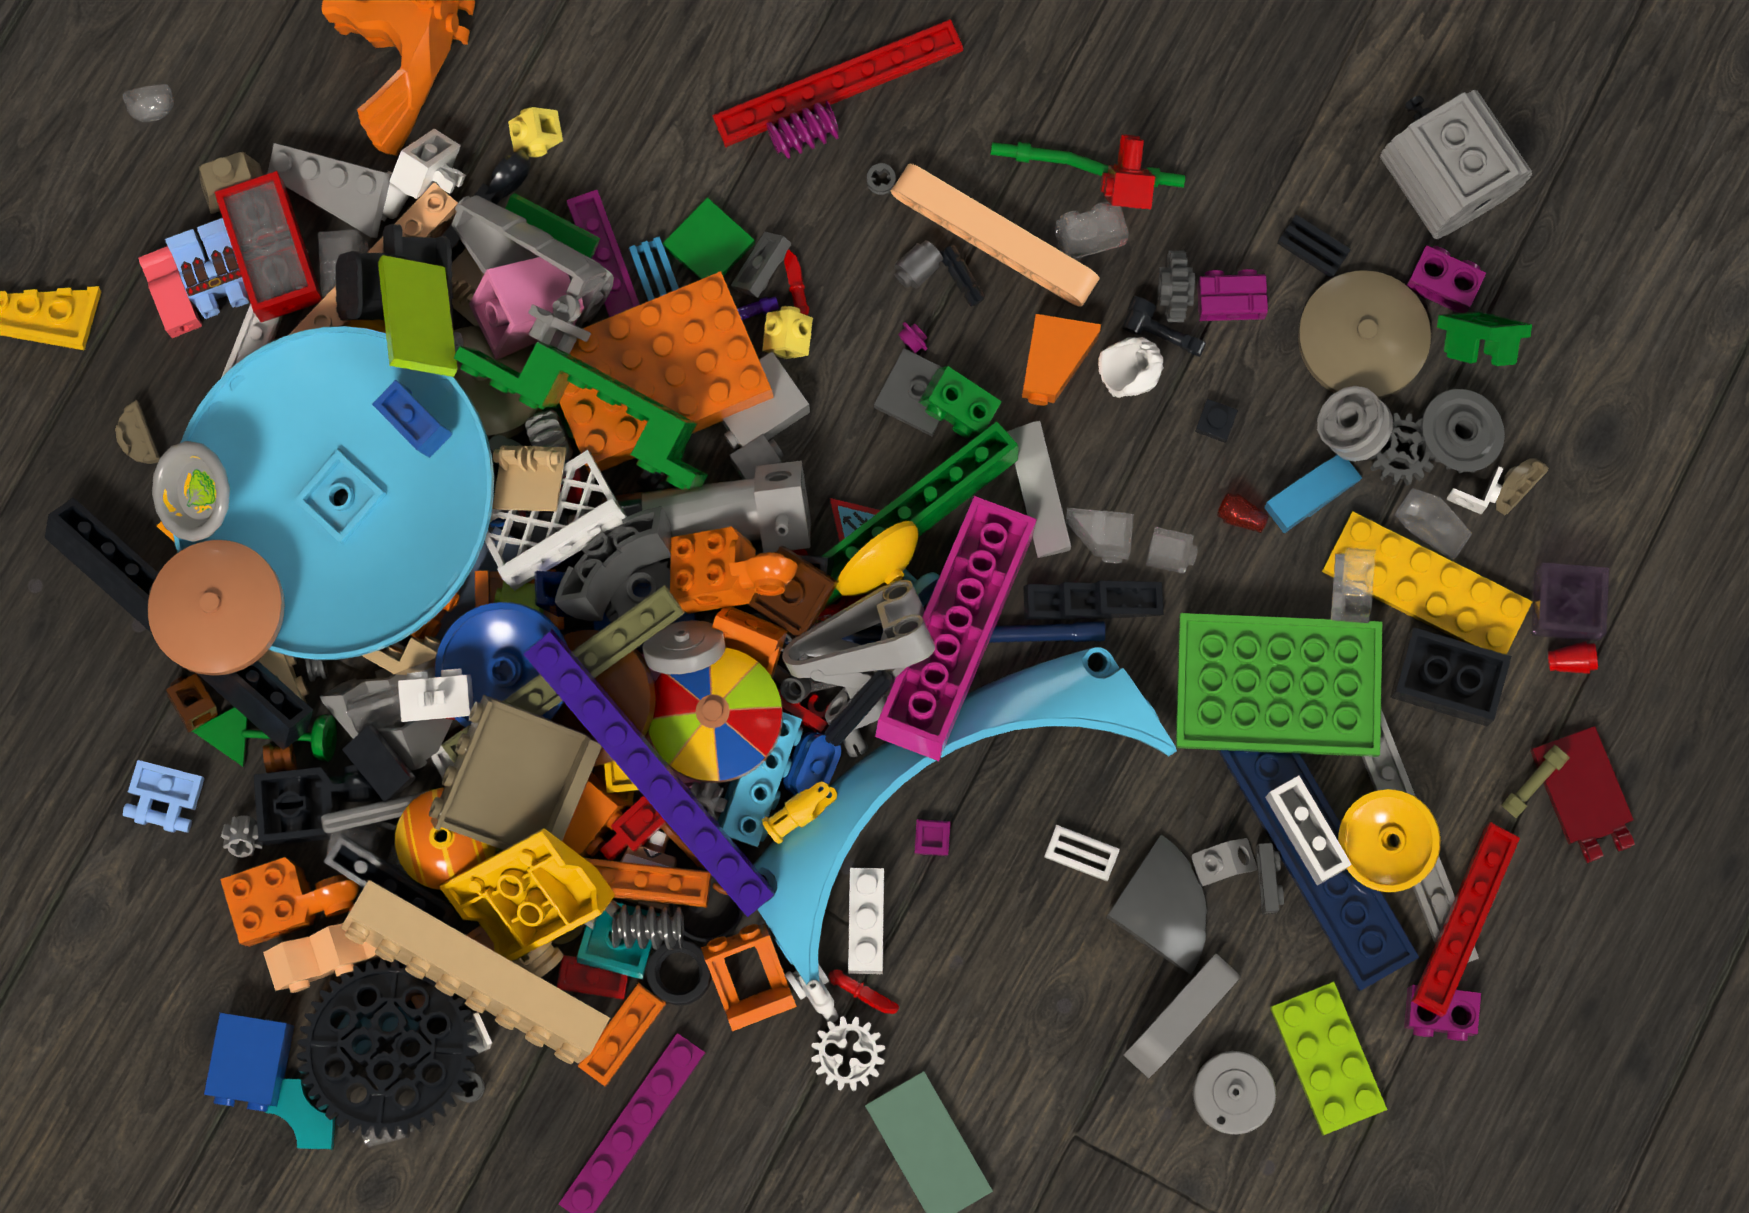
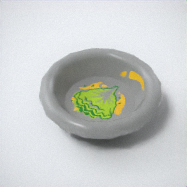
M184 441L171 446L161 456L153 474L152 496L156 513L167 530L179 539L192 542L210 537L222 525L229 509L230 486L226 470L212 450L201 443Z

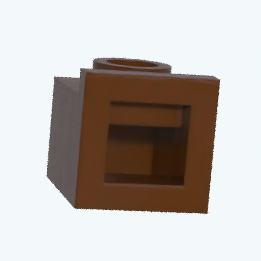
M196 673L190 677L185 675L177 678L166 689L168 698L188 733L218 716L215 704ZM189 700L197 701L188 707L186 706V702Z

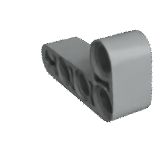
M1215 953L1123 1056L1149 1079L1233 987L1241 975Z

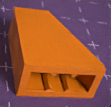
M1036 314L1022 398H1027L1028 402L1034 405L1044 406L1048 402L1055 403L1097 342L1101 324Z

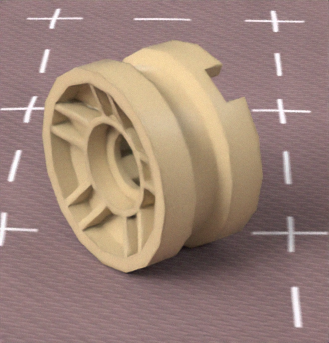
M552 941L512 962L541 978L551 971L562 960L564 955L558 947L554 948L551 944Z

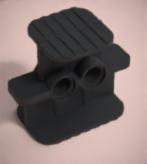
M391 224L385 226L383 231L384 253H358L357 251H351L338 256L335 265L336 311L340 320H384L378 261L382 255L445 267L453 324L452 250L450 240L447 237H402L401 225Z

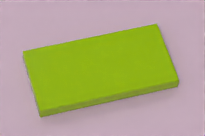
M382 255L378 261L389 366L454 377L458 368L457 360L453 358L456 352L445 267Z

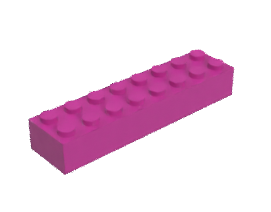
M974 496L922 616L935 643V650L928 658L906 667L896 677L878 719L876 738L931 759L940 760L1028 550L1037 519Z

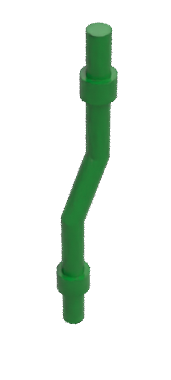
M1018 142L1017 145L991 143L990 155L1012 157L1017 162L1029 163V160L1067 164L1101 177L1102 173H1108L1109 165L1072 152L1031 147L1030 143ZM1146 167L1155 176V188L1158 185L1184 187L1185 175L1160 172V168Z

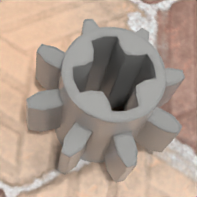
M696 781L693 782L690 791L717 821L728 803V800L721 798L724 789L720 788L716 783L702 782L699 784Z
M234 816L231 825L224 824L221 837L224 839L223 848H228L232 855L237 857L253 856L255 848L262 849L263 844L258 842L257 821L250 816Z

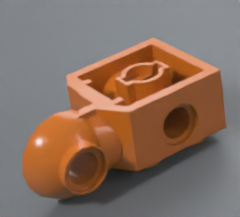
M732 526L671 537L670 592L688 614L749 604L755 592L764 596L780 595L784 593L785 585L794 578L798 569L797 563L789 558H785L784 555L774 552L756 555V550L751 542Z
M286 857L220 879L239 943L248 947L314 924L315 916L318 912L324 911L326 917H332L350 911L354 906L353 901L360 889V885L351 879L348 880L345 875H337L316 883V890L312 891L309 882L306 880L304 870Z

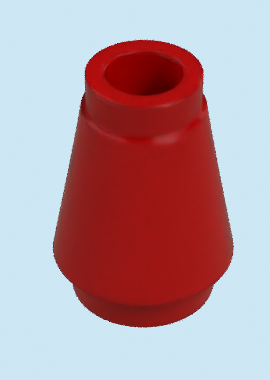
M1586 641L1555 649L1554 651H1548L1549 670L1590 674L1591 670H1598L1595 643L1587 644Z

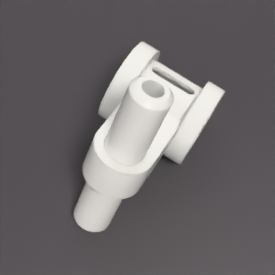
M819 964V981L811 980L807 985L797 970L793 973L791 971L785 973V977L800 1000L807 996L815 1010L823 1014L827 1022L831 1021L833 1023L838 1019V1013L834 1008V1000L824 985L829 982V979Z

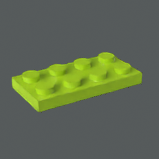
M1334 982L1270 1007L1322 1136L1387 1110Z

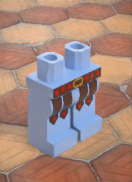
M223 218L197 227L210 261L207 260L201 241L193 229L165 239L178 268L188 298L198 308L204 319L220 313L216 301L219 298L228 296L232 307H240L249 303V297Z

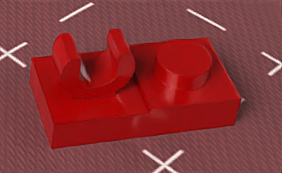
M778 689L782 700L783 712L801 718V724L813 732L825 734V731L828 729V723L823 720L825 719L826 710L818 712L814 708L815 703L819 699L818 695L814 694L810 697L808 709L801 706L800 702L795 704L787 702L781 695V690Z

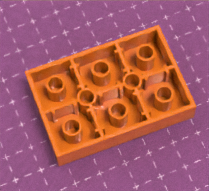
M721 271L583 328L591 333L588 341L585 342L577 338L570 352V355L696 422L697 425L693 433L717 424L728 416L774 398L771 386ZM569 382L559 403L580 453L582 454L588 450L600 471L635 458L630 454L648 421H641L626 413L628 407L624 404L621 406L617 404L611 405L596 396L598 390L594 388L592 390L582 389ZM586 463L585 465H586L587 470H588V472H589V474H590L591 469H590L588 463Z

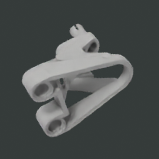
M899 580L875 590L793 639L784 649L782 659L788 671L794 677H811L814 681L844 687L826 710L825 719L830 726L879 670H886L887 673H891L893 676L892 680H894L906 667L923 661L933 654L935 643L922 618L925 610L913 584L908 580ZM882 623L883 634L880 641L860 645L842 639ZM803 654L814 657L797 661ZM885 694L843 741L850 757H858L854 749L855 745L861 755L867 751L868 745L858 728L879 719L887 700Z

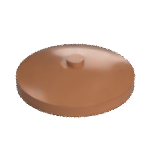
M227 540L199 542L174 555L158 573L148 600L150 629L160 649L183 668L204 675L234 673L259 660L276 640L284 618L285 602L283 589L271 565L251 548Z

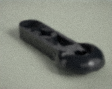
M520 150L512 156L504 157L491 175L492 182L488 187L483 183L474 196L478 195L497 205L502 198L516 191L530 171L531 163L528 154L524 150ZM450 225L442 236L450 240L452 250L451 261H453L465 245L452 225Z

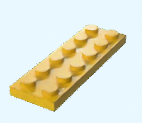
M1353 511L1322 570L1323 573L1461 642L1507 655L1533 602Z

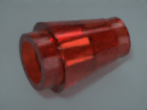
M1228 492L1217 512V517L1222 518L1223 523L1259 533L1263 531L1269 519V515L1263 513L1262 510L1238 493L1233 495Z

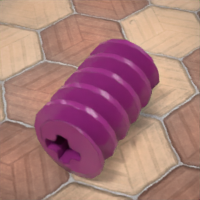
M827 100L826 109L820 103L814 104V114L807 107L803 108L802 119L795 112L790 113V124L783 117L778 118V129L771 122L766 123L770 139L777 154L779 155L782 152L787 159L791 158L792 147L799 154H802L804 142L811 149H814L815 138L817 137L823 144H827V133H830L835 139H839L838 124Z

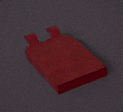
M1595 726L1533 748L1530 751L1537 769L1546 760L1543 756L1554 744L1570 757L1560 770L1556 768L1543 784L1568 845L1578 842L1586 863L1603 857V852L1596 839L1611 834L1618 852L1635 845L1630 831L1625 826V824L1632 822L1634 819Z

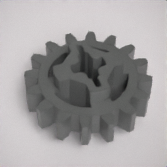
M1169 250L1165 264L1166 267H1160L1158 272V300H1160V306H1166L1165 315L1168 322H1184L1187 306H1193L1195 273H1193V267H1187L1188 259L1186 258L1185 251Z
M1394 413L1392 416L1393 430L1386 443L1387 450L1383 454L1380 450L1368 459L1375 460L1370 469L1371 471L1380 469L1382 471L1380 476L1382 481L1387 476H1391L1392 485L1396 486L1399 479H1403L1406 486H1408L1412 482V476L1421 481L1424 478L1423 470L1430 472L1434 466L1430 461H1434L1435 457L1431 452H1427L1426 442L1422 440L1423 430L1420 425L1423 419L1421 418L1414 423L1412 422V414L1408 413L1406 418L1401 420L1398 413ZM1400 429L1408 430L1413 434L1402 432ZM1422 445L1423 457L1420 462L1417 449ZM1397 446L1400 448L1406 446L1408 451L1406 453L1404 451L1398 453L1396 448ZM1391 465L1401 466L1404 470L1394 468Z

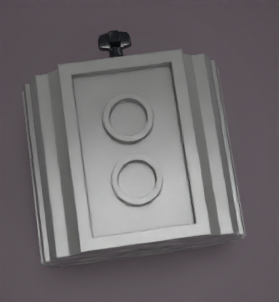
M1472 90L1469 93L1464 92L1433 111L1429 107L1422 108L1421 105L1425 101L1422 96L1419 95L1411 98L1405 104V108L1408 112L1413 110L1416 112L1413 116L1415 122L1410 124L1402 133L1395 136L1391 140L1392 142L1388 143L1385 149L1382 150V154H1380L1381 160L1434 239H1440L1443 236L1449 235L1504 202L1520 190L1519 188L1524 186L1526 181L1532 176V170L1478 90Z

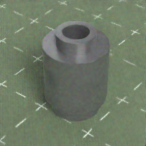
M925 240L922 244L917 243L895 264L897 272L894 275L904 287L909 288L912 286L917 289L940 267L939 263L943 260V257L934 245Z

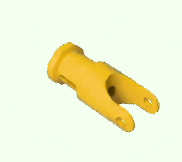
M818 782L811 788L797 793L786 801L785 807L770 818L765 816L761 819L762 824L777 844L783 842V837L798 826L803 828L817 818L827 806L836 800L837 791L833 787H829L825 782ZM823 787L824 789L819 792L818 789ZM829 792L832 793L831 798H827Z

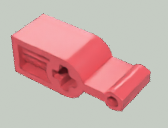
M168 246L139 257L138 259L147 279L151 295L165 330L171 338L202 327L196 308L188 298Z

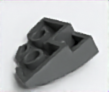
M1160 835L1106 918L1135 936L1136 940L1189 975L1193 973L1206 940L1207 908L1205 896L1190 862L1171 841Z

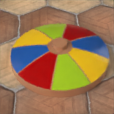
M725 648L722 657L707 668L686 674L661 673L654 683L656 702L654 716L648 730L654 747L664 761L685 777L707 783H722L739 779L758 768L769 757L776 746L783 723L782 700L771 675L751 656L735 649Z

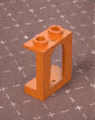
M765 923L762 925H748L742 928L738 934L728 938L724 936L714 938L708 942L707 946L701 947L732 1031L796 1007ZM755 946L771 989L739 1000L724 958Z

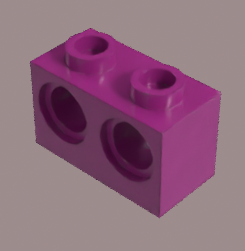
M1426 245L1407 286L1414 293L1457 313L1468 312L1486 272L1480 270V266L1472 261H1460L1451 257V254L1444 248ZM1427 265L1435 266L1439 270L1440 275L1432 277L1425 272L1424 267ZM1454 280H1465L1469 284L1470 289L1466 291L1458 289Z
M1412 985L1407 988L1404 1028L1413 1029V1035L1433 1037L1434 1032L1447 1033V1039L1468 1041V1036L1478 1034L1481 993L1456 990L1446 1015L1440 1017L1433 1013L1430 1021H1423L1417 1014L1418 1004L1411 1001L1418 985ZM1454 1007H1461L1465 1010L1467 1021L1464 1025H1457L1452 1020L1451 1012Z

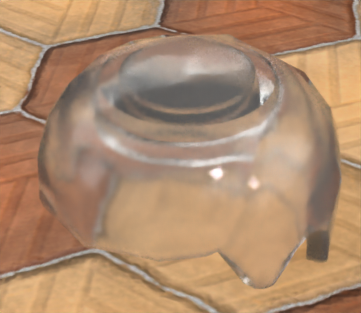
M167 84L141 87L123 93L125 108L128 114L134 119L146 123L157 122L167 116L175 103L172 89Z

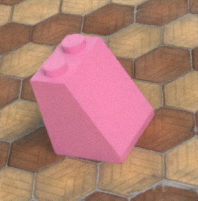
M541 257L486 270L469 305L495 359L503 358L539 341L529 335L537 318L528 314L533 304L553 313V303L561 296L567 295L566 291L571 282L570 276ZM580 298L578 301L580 303V312L582 313L584 306L583 300Z

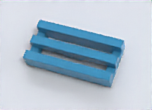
M660 236L653 238L654 241H645L641 243L642 245L629 247L648 301L655 298L638 254L645 253L660 296L667 293L651 252L655 248H657L672 291L679 289Z

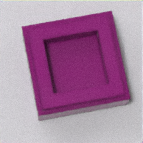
M917 819L915 854L948 856L950 821Z

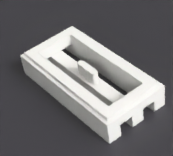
M1056 825L1044 857L1108 881L1120 849ZM1062 835L1109 853V860L1058 840L1059 836ZM1056 847L1106 868L1104 871L1057 854L1054 852V849Z

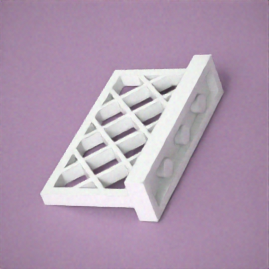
M588 450L564 464L561 482L563 486L559 495L557 511H554L551 522L537 520L539 511H531L528 518L516 515L517 510L492 509L490 522L496 518L506 519L501 535L491 534L487 531L485 543L498 566L497 570L502 579L514 591L582 550L602 531L608 534L624 524L622 519L627 516L618 504L597 463ZM588 463L591 471L587 483L573 480L576 469ZM571 486L584 489L580 504L566 502ZM592 490L603 492L608 500L596 508L587 506ZM563 508L577 510L574 521L568 525L558 524ZM513 521L527 524L522 540L508 537ZM534 526L549 528L544 540L539 543L530 542ZM506 543L519 545L517 556L505 563L502 554Z

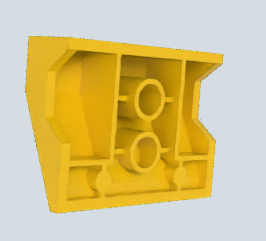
M545 828L440 885V889L463 920L478 921L493 941L494 952L510 961L516 960L601 915L615 896L613 890L594 865Z

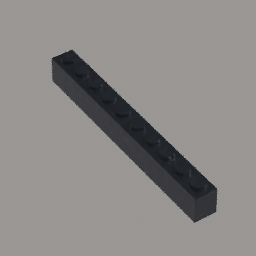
M71 498L48 514L45 539L151 632L148 620V600L158 572L76 499ZM258 660L240 671L226 675H204L197 673L281 749L285 750L308 731L313 709Z

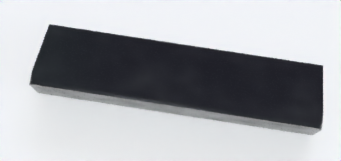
M343 833L324 860L326 864L363 888L368 880L445 924L449 922L456 911L451 903Z

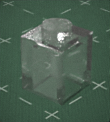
M1155 527L1146 565L1185 574L1188 565L1194 566L1198 546L1192 545L1194 535Z

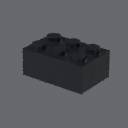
M1413 628L1406 638L1390 698L1488 726L1495 719L1512 656Z

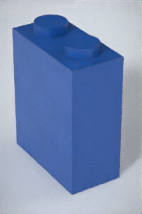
M220 1013L204 1095L215 1097L214 1104L234 1107L235 1100L248 1102L247 1109L267 1112L268 1105L277 1107L282 1079L285 1078L294 1025Z

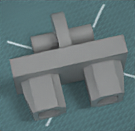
M563 295L558 298L552 305L553 313L532 304L528 314L537 319L529 332L530 336L547 345L551 344L570 354L577 338L585 342L588 341L591 333L573 324L581 315L580 303L575 297Z

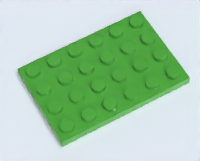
M1180 613L1176 748L1379 757L1381 736L1382 622Z

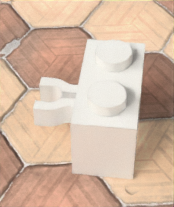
M432 129L401 150L389 182L400 188L404 194L415 199L423 195L434 182L447 193H452L455 185L457 187L462 186L466 176L461 171L452 168L461 145L436 129Z
M462 668L441 670V677L428 678L427 672L407 673V680L398 681L401 722L469 716L474 705L471 675H462Z

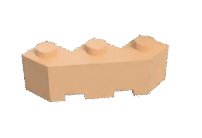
M343 923L328 926L309 937L282 942L263 952L275 991L289 988L290 993L310 987L309 982L335 973L337 977L344 973H353V966H358L381 957L375 953L377 948L364 942L363 945H360L345 936L346 931L341 929Z

